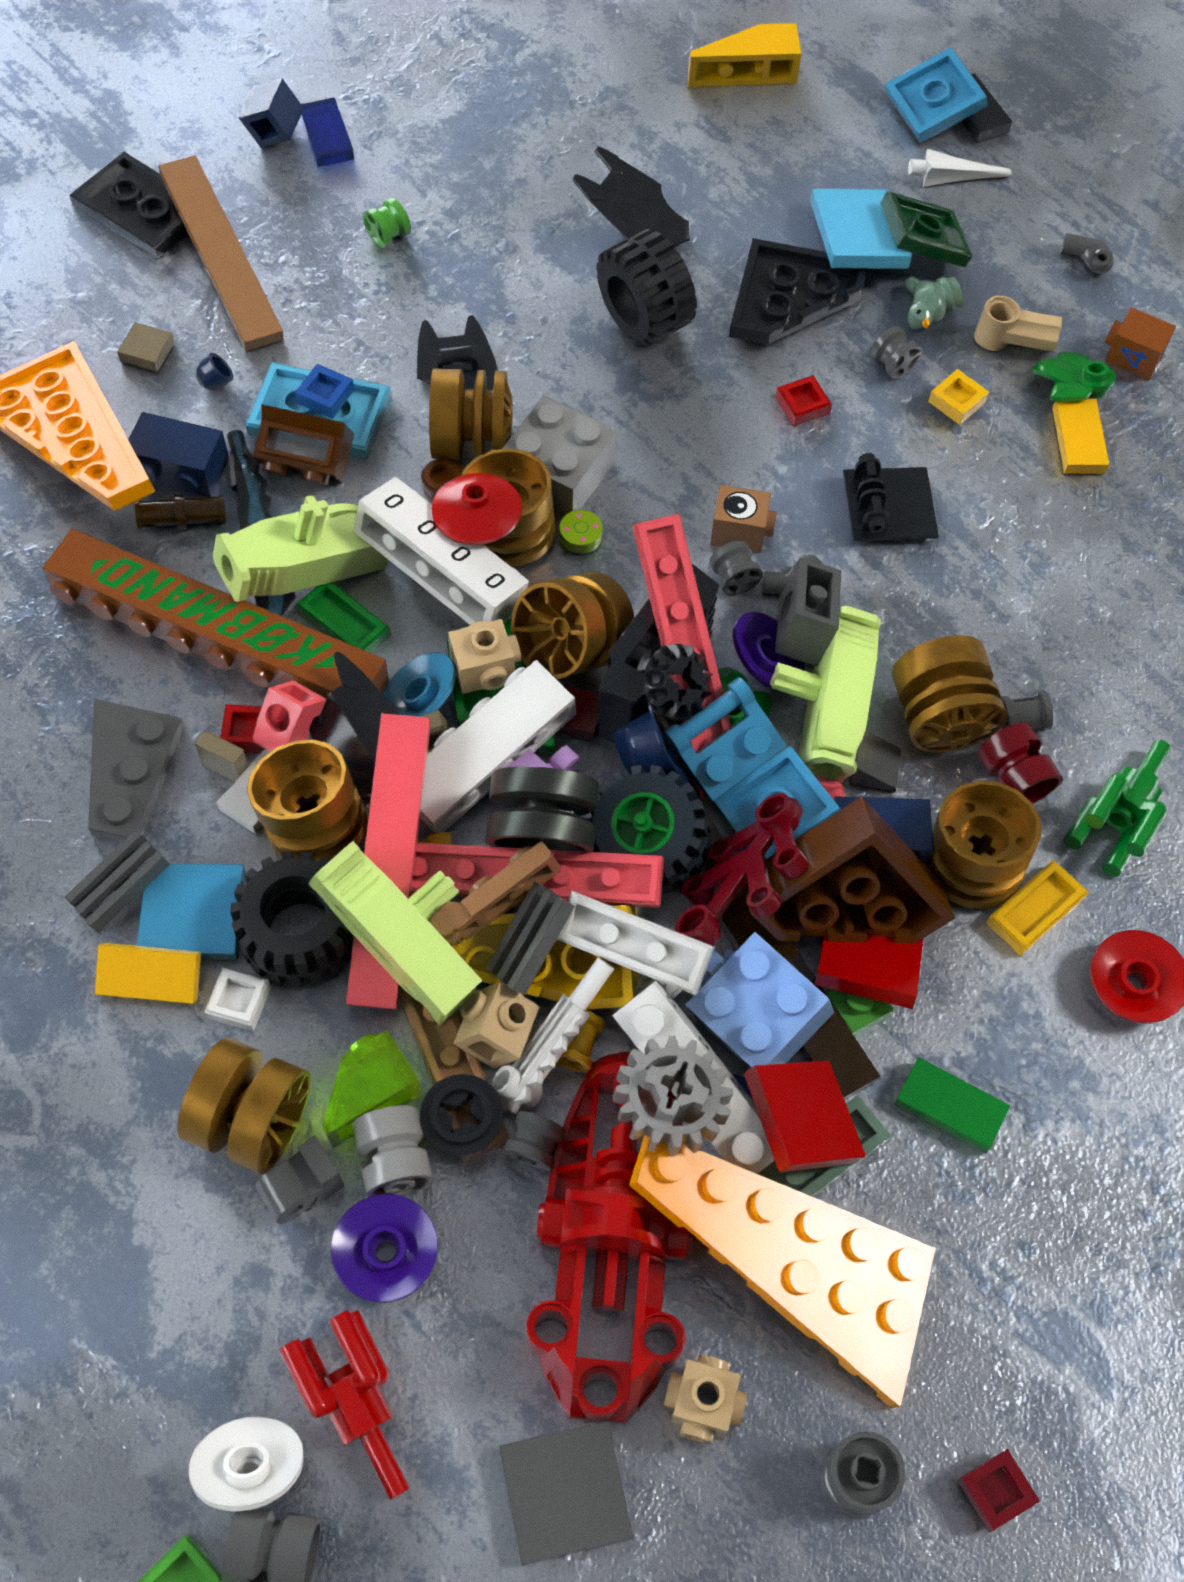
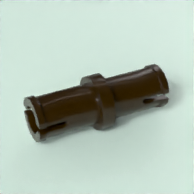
M184 494L174 495V499L138 501L135 503L138 529L177 525L179 530L187 529L189 524L226 523L224 495L185 498Z

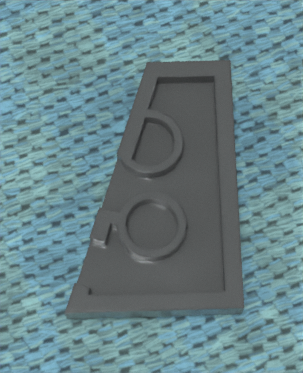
M94 699L88 829L92 837L122 843L135 830L143 834L183 734L185 725L182 718Z

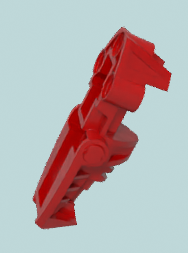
M630 1052L605 1055L596 1062H593L565 1118L563 1128L566 1132L563 1140L557 1143L547 1196L545 1203H541L539 1206L536 1235L537 1238L541 1239V1246L560 1247L555 1300L543 1301L536 1305L529 1313L526 1322L528 1344L532 1352L540 1358L544 1375L564 1412L571 1419H583L596 1423L609 1421L611 1423L626 1424L655 1391L665 1371L674 1367L678 1362L686 1341L685 1329L681 1322L672 1314L662 1312L666 1259L685 1261L686 1254H691L693 1234L685 1227L679 1228L629 1185L639 1154L636 1151L637 1139L632 1140L629 1137L633 1128L632 1121L618 1122V1126L613 1127L611 1131L610 1148L602 1149L597 1152L596 1157H592L598 1095H613L616 1086L621 1085L616 1081V1077L621 1065L629 1066L627 1060ZM669 1090L667 1097H669L666 1105L667 1109H671L674 1100H677L675 1095ZM619 1103V1106H620V1107H619V1110H620V1108H621L623 1105H625V1104H620V1103ZM683 1123L677 1124L675 1126H683ZM586 1258H596L592 1308L602 1309L605 1312H613V1310L624 1311L628 1262L638 1263L630 1362L576 1357ZM549 1318L561 1321L567 1330L566 1335L556 1343L543 1342L535 1332L541 1321ZM659 1329L666 1331L674 1341V1349L666 1355L652 1353L647 1348L644 1339L649 1332ZM594 1380H605L613 1386L616 1397L612 1403L604 1407H597L587 1400L584 1390Z

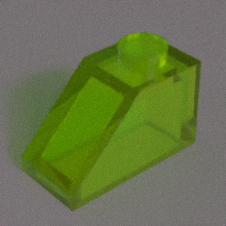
M388 1030L377 1036L375 1034H368L361 1037L350 1046L349 1052L342 1056L322 1124L332 1148L337 1147L354 1136L352 1123L363 1114L389 1106L406 1105L422 1095L417 1076Z

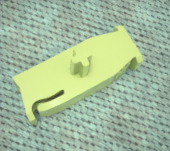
M313 495L305 497L300 512L264 519L231 535L229 533L217 534L213 551L214 564L234 601L237 602L247 600V596L283 595L383 570L386 568L388 559L353 532L357 505L348 503L328 505L325 500L316 501Z
M850 606L840 607L839 629L818 666L814 665L813 673L777 663L774 675L770 681L772 689L808 700L798 756L813 775L816 774L837 780L841 784L844 779L856 773L857 764L855 758L867 726L878 655L879 629L881 626V619L878 615Z
M352 841L321 868L308 883L405 992L419 1001L430 1012L439 1026L465 1003L469 995L476 990V986L482 981L429 922L432 918L431 914L433 915L435 910L439 911L440 906L447 901H451L459 893V890L454 886V881L449 876L446 877L441 871H438L413 895L407 898Z

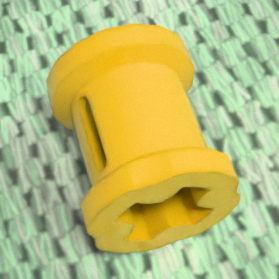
M587 1010L585 1011L590 1016L579 1030V1034L568 1045L567 1051L563 1052L555 1065L579 1073H588L593 1063L590 1059L597 1034L602 1033L604 1030L605 1021Z

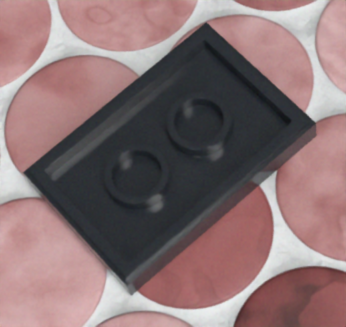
M126 152L121 153L69 195L74 207L157 259L188 234L160 173Z

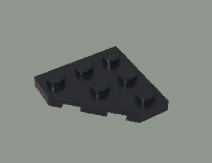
M753 238L730 324L729 337L770 344L861 300L867 269L831 268L827 253L824 251Z

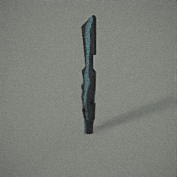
M233 430L227 434L230 447L228 459L232 491H238L239 494L237 513L240 530L261 520L272 518L268 513L272 498L266 494L267 481L259 474L260 463L249 452L244 433L241 430ZM294 592L283 595L254 596L257 606L280 616H283L296 599Z

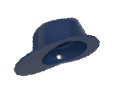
M647 699L649 710L628 722L614 733L613 740L624 767L631 775V767L641 765L645 772H650L651 765L662 767L667 775L672 770L681 776L685 784L689 783L693 787L699 798V792L690 773L665 739L656 713Z

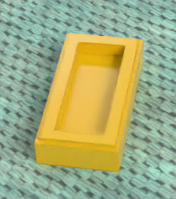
M1097 399L1071 402L1055 401L1052 410L1064 474H1105L1109 467V460Z
M1053 860L989 916L986 924L1022 957L1085 900L1089 892Z
M103 942L98 945L95 994L194 1004L198 1001L201 952Z

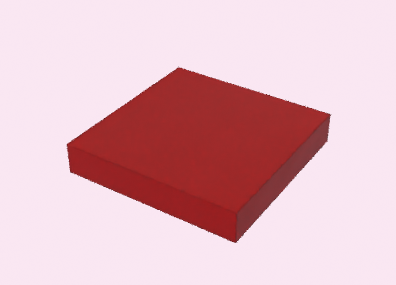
M824 935L814 985L913 1009L917 998L923 939L915 944L894 943L892 936H868L866 943L828 942L826 935Z
M829 1060L754 1065L743 1073L779 1173L855 1164L866 1157Z

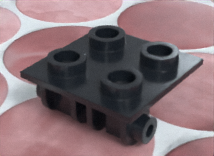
M865 453L858 458L855 469L843 470L853 541L935 539L939 537L927 467L881 468V462L875 458L874 454Z

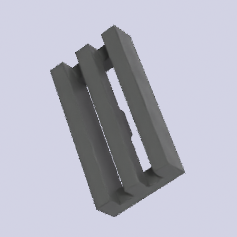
M135 830L64 898L75 907V910L85 919V922L99 933L157 878L170 863L138 830ZM150 857V859H149L142 867H140V868L129 878V876H130L146 859H148V858ZM113 891H115L104 903H102V904L93 912V910H94L108 895H110Z
M534 881L485 969L497 975L496 978L508 984L507 986L512 990L525 995L575 906L546 886Z

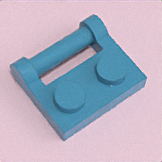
M740 677L728 684V691L703 708L702 711L696 713L680 726L673 724L663 732L665 739L709 801L715 800L787 747L755 700L750 687ZM736 707H739L745 717L695 752L690 741Z

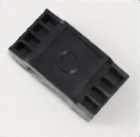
M692 564L709 637L711 638V628L714 623L713 616L716 610L714 607L717 601L716 595L719 584ZM650 599L646 601L609 651L608 671L598 689L600 698L598 700L599 709L597 714L599 719L597 721L598 730L596 736L614 742V733L619 728L649 710L644 689V674L650 658L661 648Z

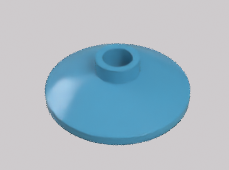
M433 652L421 655L404 665L390 679L382 694L400 715L420 717L435 712L446 701L454 687L457 676L456 666L443 653Z

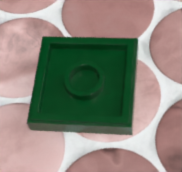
M891 191L886 192L880 204L897 248L966 268L972 258V254L953 210Z

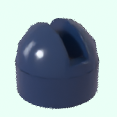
M215 353L208 354L196 369V378L199 384L208 390L221 389L234 378L229 365Z

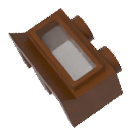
M261 404L262 420L252 457L263 465V471L282 477H287L289 471L304 474L303 480L321 486H328L329 480L343 483L355 435L344 422Z

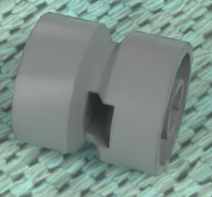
M409 1105L389 1106L368 1112L355 1119L352 1127L357 1151L360 1156L367 1158V1161L361 1165L367 1198L380 1194L406 1196L428 1187L433 1182L427 1150L418 1147L424 1137L416 1107Z

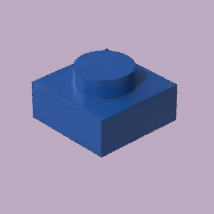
M316 364L295 391L296 402L333 419L353 393V379Z

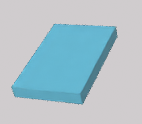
M812 189L810 202L831 268H909L912 257L911 253L896 247L880 204L884 195L888 192L887 190Z
M271 362L245 425L247 435L258 436L262 420L261 404L331 419L296 402L295 391L311 370ZM353 379V393L331 420L344 422L355 434L349 456L368 459L388 406L391 390L390 386ZM279 431L277 441L328 451L329 442L283 431Z

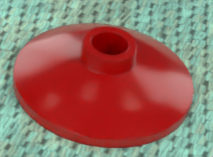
M486 473L465 474L448 481L435 494L431 507L433 521L438 530L453 541L469 545L488 544L505 537L516 527L522 513L521 498L514 486L501 477Z
M1126 930L1109 936L1096 949L1090 964L1091 983L1099 1000L1112 1013L1130 1022L1155 1024L1171 1018L1183 1007L1184 959L1168 941L1150 932ZM1134 977L1138 979L1142 989L1132 986L1127 978Z

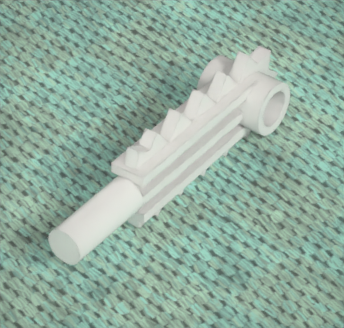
M598 957L570 997L563 994L557 1004L551 1008L547 1018L539 1025V1029L524 1048L520 1059L516 1060L512 1066L505 1065L501 1067L496 1073L492 1087L501 1097L503 1112L510 1109L511 1112L517 1114L520 1107L530 1110L541 1099L544 1079L551 1069L555 1068L556 1062L563 1052L567 1051V1047L573 1038L579 1034V1030L590 1016L585 1011L615 969L602 958Z

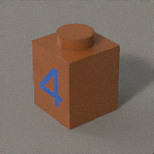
M1131 307L1123 322L1114 321L1106 337L1105 343L1111 345L1105 362L1150 381L1166 351L1176 326Z

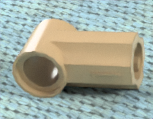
M997 295L986 301L974 332V338L978 345L990 351L1002 350L1008 344L1054 352L1062 328V317L1020 310L1019 305L1013 299Z

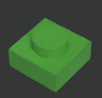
M832 989L825 991L854 1037L891 1017L894 1011L889 1003Z

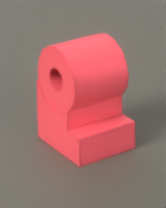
M294 680L268 688L253 735L254 743L271 752L275 748L287 743L307 740L312 720L321 714L327 699Z

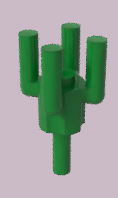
M1155 740L1138 768L1126 766L1119 773L1111 775L1099 795L1091 796L1086 800L1063 838L1065 845L1071 849H1079L1092 827L1102 828L1105 822H1107L1111 827L1119 830L1121 836L1102 867L1106 874L1111 877H1118L1131 855L1136 857L1142 856L1167 814L1165 804L1157 801L1163 791L1159 787L1156 774L1171 750L1170 745L1164 740Z

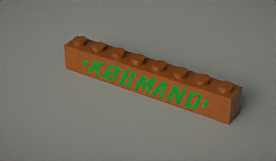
M72 528L42 567L50 584V591L62 602L67 604L78 603L90 608L95 615L104 620L110 621L113 618L127 624L139 635L144 637L153 635L165 640L171 647L181 653L193 652L206 658L213 666L221 670H228L230 668L246 675L250 681L261 687H268L269 685L273 687L294 680L318 695L325 697L342 685L334 660L335 652H341L358 666L381 693L389 682L386 659L245 600L234 601L232 595Z

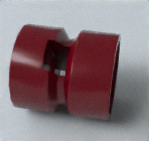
M1022 722L1005 727L985 740L977 751L978 757L990 777H999L998 782L1018 790L1033 805L1052 794L1063 782V777L1051 757L1041 754L1043 745L1030 723Z

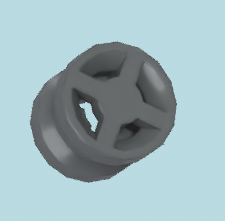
M892 326L885 330L875 340L870 349V357L876 363H883L886 366V373L893 379L901 378L912 370L922 354V348L916 342L908 341L906 339V332L899 326Z
M745 541L727 543L717 549L710 557L709 564L715 574L721 576L720 586L722 590L730 596L739 595L753 589L763 577L759 564L751 560L753 552Z
M519 1111L514 1121L517 1130L514 1137L506 1141L503 1152L520 1163L536 1169L550 1171L555 1160L552 1151L555 1144L563 1140L566 1130L548 1118L531 1112Z

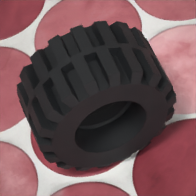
M652 229L642 230L606 249L599 255L596 270L603 301L618 327L628 338L634 340L636 344L645 345L646 347L651 346L688 325L695 318L697 299L691 275L679 252L661 233L654 232Z
M291 851L281 853L282 860L273 862L271 857H268L261 861L263 868L257 872L251 868L244 875L247 885L238 884L234 891L237 902L231 903L230 914L234 921L231 924L248 964H252L254 971L262 978L268 973L271 983L280 986L285 979H289L292 988L303 987V980L311 979L313 985L323 982L322 974L329 971L334 977L342 971L339 963L341 960L350 962L354 935L341 922L316 890L308 884L313 876L330 860L322 856L316 862L311 852L302 851L300 858H293ZM310 904L324 911L320 921L305 933L289 936L276 933L270 929L276 916L290 906Z

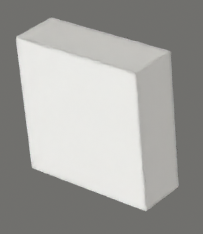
M222 968L204 1013L207 1019L254 1032L270 992L271 984L269 980Z

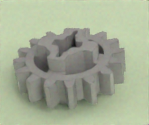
M669 1036L665 1048H660L653 1038L649 1039L644 1049L645 1055L633 1049L627 1060L629 1066H620L616 1081L621 1085L616 1086L613 1101L625 1105L620 1108L617 1119L618 1122L632 1121L634 1123L629 1136L632 1140L640 1138L643 1134L650 1138L648 1151L654 1152L661 1142L668 1145L670 1156L677 1155L681 1143H686L692 1153L698 1152L702 1144V1137L713 1142L720 1131L717 1124L725 1125L731 1111L724 1105L729 1104L733 1096V1089L720 1087L724 1083L728 1071L726 1068L712 1069L711 1064L716 1055L713 1051L704 1054L702 1057L695 1053L697 1041L691 1040L686 1048L683 1049L678 1048L675 1036ZM678 1082L677 1100H674L671 1109H667L668 1091H671L674 1083ZM642 1104L646 1105V1107H647V1109H648L650 1115H649L648 1112L644 1109V1107H643ZM682 1122L690 1123V1124H688V1125L675 1126V1125L680 1124V1123H682Z

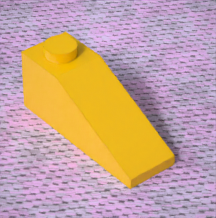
M758 24L690 51L688 87L797 84L802 54L797 24Z

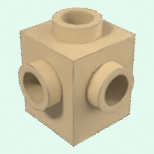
M502 619L490 622L478 621L466 628L448 632L450 657L456 666L457 679L462 694L481 689L495 690L504 686L507 678L515 671V663L521 661L517 638L515 634L507 636Z
M501 981L481 990H475L469 995L462 1007L461 1015L464 1019L453 1043L493 1069L520 1059L524 1048L535 1034L533 1023L540 1006L524 997L523 994L512 990L507 986L508 984Z
M699 1355L697 1362L689 1359L686 1360L682 1374L671 1372L663 1405L673 1408L669 1425L681 1428L680 1435L682 1437L704 1444H712L713 1438L718 1440L724 1439L730 1425L740 1427L747 1393L738 1391L741 1374L729 1371L730 1363L716 1357ZM702 1387L716 1391L718 1395L717 1402L712 1405L703 1404L698 1399L697 1389Z

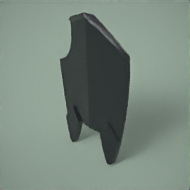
M596 147L595 153L610 171L601 184L578 174H575L572 178L584 196L627 238L642 230L652 229L654 232L661 233L674 247L690 240L689 221L677 214L668 205L662 194V185L621 160L616 154L602 147Z
M473 315L468 316L465 333L460 336L438 338L427 320L422 322L418 338L417 379L430 385L433 368L461 369L464 374L466 389H474L478 370H485L487 390H493L495 371H498V367L484 331Z
M335 652L334 660L342 685L324 697L327 699L321 714L313 718L309 732L312 739L331 744L342 754L361 800H369L372 794L381 713L400 714L358 666L341 652Z

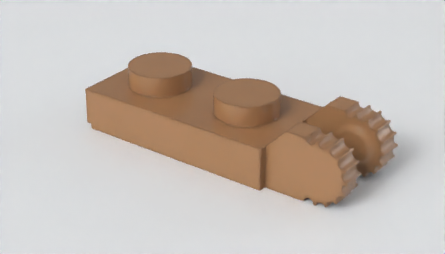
M542 840L535 846L528 845L518 850L510 858L509 865L494 877L486 876L477 881L469 889V895L462 901H447L440 906L439 911L435 910V913L431 914L432 918L429 920L431 925L451 947L453 945L457 947L458 944H462L463 940L467 941L481 929H485L499 916L505 914L525 899L534 881L543 885L560 872V865Z

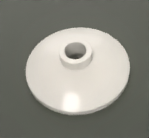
M256 1416L230 1421L206 1435L192 1453L188 1469L191 1487L202 1502L219 1510L247 1511L265 1506L285 1494L298 1479L304 1462L303 1447L298 1434L289 1425L277 1419Z

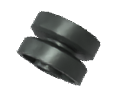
M519 766L493 771L489 799L503 809L488 816L485 843L491 847L523 848L528 845L535 846L542 840L549 850L593 852L596 826L582 816L593 812L597 808L599 782L595 778L582 773L546 767Z

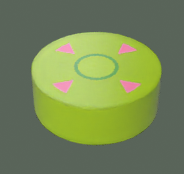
M587 510L569 512L560 522L559 537L561 544L568 551L577 554L594 551L602 541V522L596 514Z

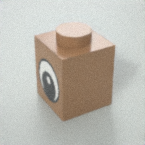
M720 485L710 545L722 547L733 541H745L752 552L761 553L764 536L773 537L777 511L769 510L771 493Z

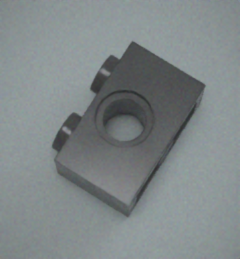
M799 557L780 594L776 653L785 655L793 660H800L818 666L839 629L841 570Z

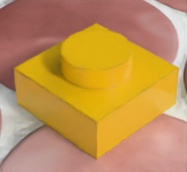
M956 369L931 391L928 402L961 425L986 403L989 391L959 369Z

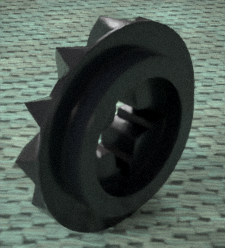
M665 645L652 655L646 666L644 674L645 694L652 708L665 718L673 720L689 719V716L703 710L702 703L704 699L712 694L707 689L708 679L713 674L705 668L704 661L706 656L697 654L693 650L692 645ZM682 674V678L687 681L689 688L679 689V685L673 682V679L668 677V675Z
M468 1074L452 1075L438 1081L427 1092L420 1108V1123L427 1141L442 1154L459 1155L462 1158L478 1151H485L494 1138L499 1135L503 1120L502 1103L495 1089L485 1080ZM471 1098L470 1114L477 1121V1124L463 1123L460 1129H456L453 1134V1117L447 1113V1110L460 1111L464 1105L468 1104Z

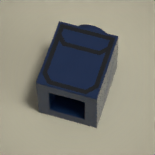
M281 78L254 86L242 109L239 120L260 148L290 140L304 108L284 79Z

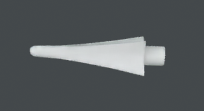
M927 148L924 160H910L908 173L909 175L923 176V187L972 179L1011 176V169L973 162Z

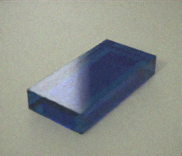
M335 97L301 104L304 110L300 118L317 167L354 160L353 147Z

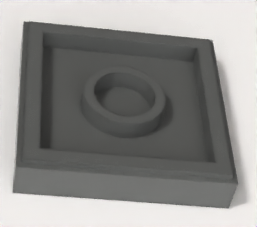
M609 1421L499 1446L522 1566L633 1540Z

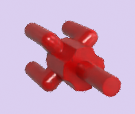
M346 1310L331 1318L329 1324L349 1362L348 1364L328 1374L311 1337L300 1341L299 1338L281 1347L279 1351L310 1415L316 1418L324 1417L327 1414L330 1415L344 1446L360 1438L391 1500L410 1489L380 1428L382 1424L394 1417L379 1388L388 1381L389 1371L359 1310L351 1313L349 1310Z

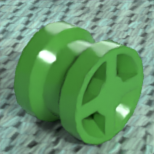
M393 197L383 201L381 208H371L363 213L365 228L373 242L380 248L389 246L392 243V239L396 236L402 238L411 232V223L405 209Z

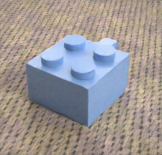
M756 932L735 953L729 949L721 956L715 950L713 951L705 972L706 974L701 982L703 987L697 992V995H694L685 1004L691 1014L748 1069L754 1065L787 1063L834 1013L830 999Z

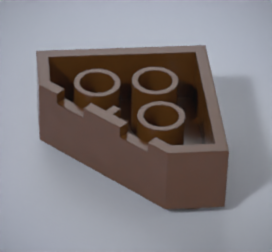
M862 796L795 840L796 846L808 860L807 868L794 879H784L773 865V859L777 852L765 859L770 885L781 897L782 902L779 909L766 918L757 917L749 907L750 914L778 941L799 942L800 935H826L828 942L865 943L868 936H892L894 943L915 944L955 919L941 881ZM748 880L743 885L746 898L749 894Z

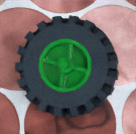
M641 765L632 766V775L625 777L620 770L612 775L616 782L610 787L604 782L599 786L601 797L598 800V806L591 812V818H586L596 826L593 852L662 856L664 858L662 890L664 893L675 890L674 882L681 880L684 884L691 877L689 872L693 867L697 870L701 869L704 864L701 855L703 852H708L711 844L707 836L711 832L710 822L695 790L689 783L685 784L679 774L671 770L667 775L662 767L651 765L650 772H645Z

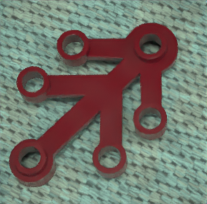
M776 793L767 797L756 809V822L730 837L717 840L711 845L708 850V857L715 867L703 874L693 875L683 884L681 893L693 907L687 909L678 918L675 924L676 932L714 946L721 936L719 919L747 880L749 894L746 898V903L757 917H769L779 909L782 899L770 885L765 860L766 852L775 842L777 854L773 859V865L784 879L798 877L805 871L808 865L807 858L796 846L793 833L798 827L803 814V808L795 798L788 797L785 793ZM750 844L746 850L740 851L741 848ZM721 882H723V884L721 885V887L718 889V891H717L716 894L714 895V893H715V887H714V886H716V885L720 884Z

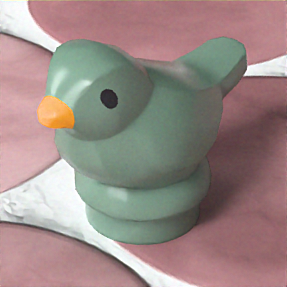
M954 276L949 278L940 277L935 282L928 280L919 281L914 277L906 279V287L913 294V304L908 313V323L912 329L928 328L930 324L941 321L944 314L950 315L954 313V310L961 308L963 305L962 290Z

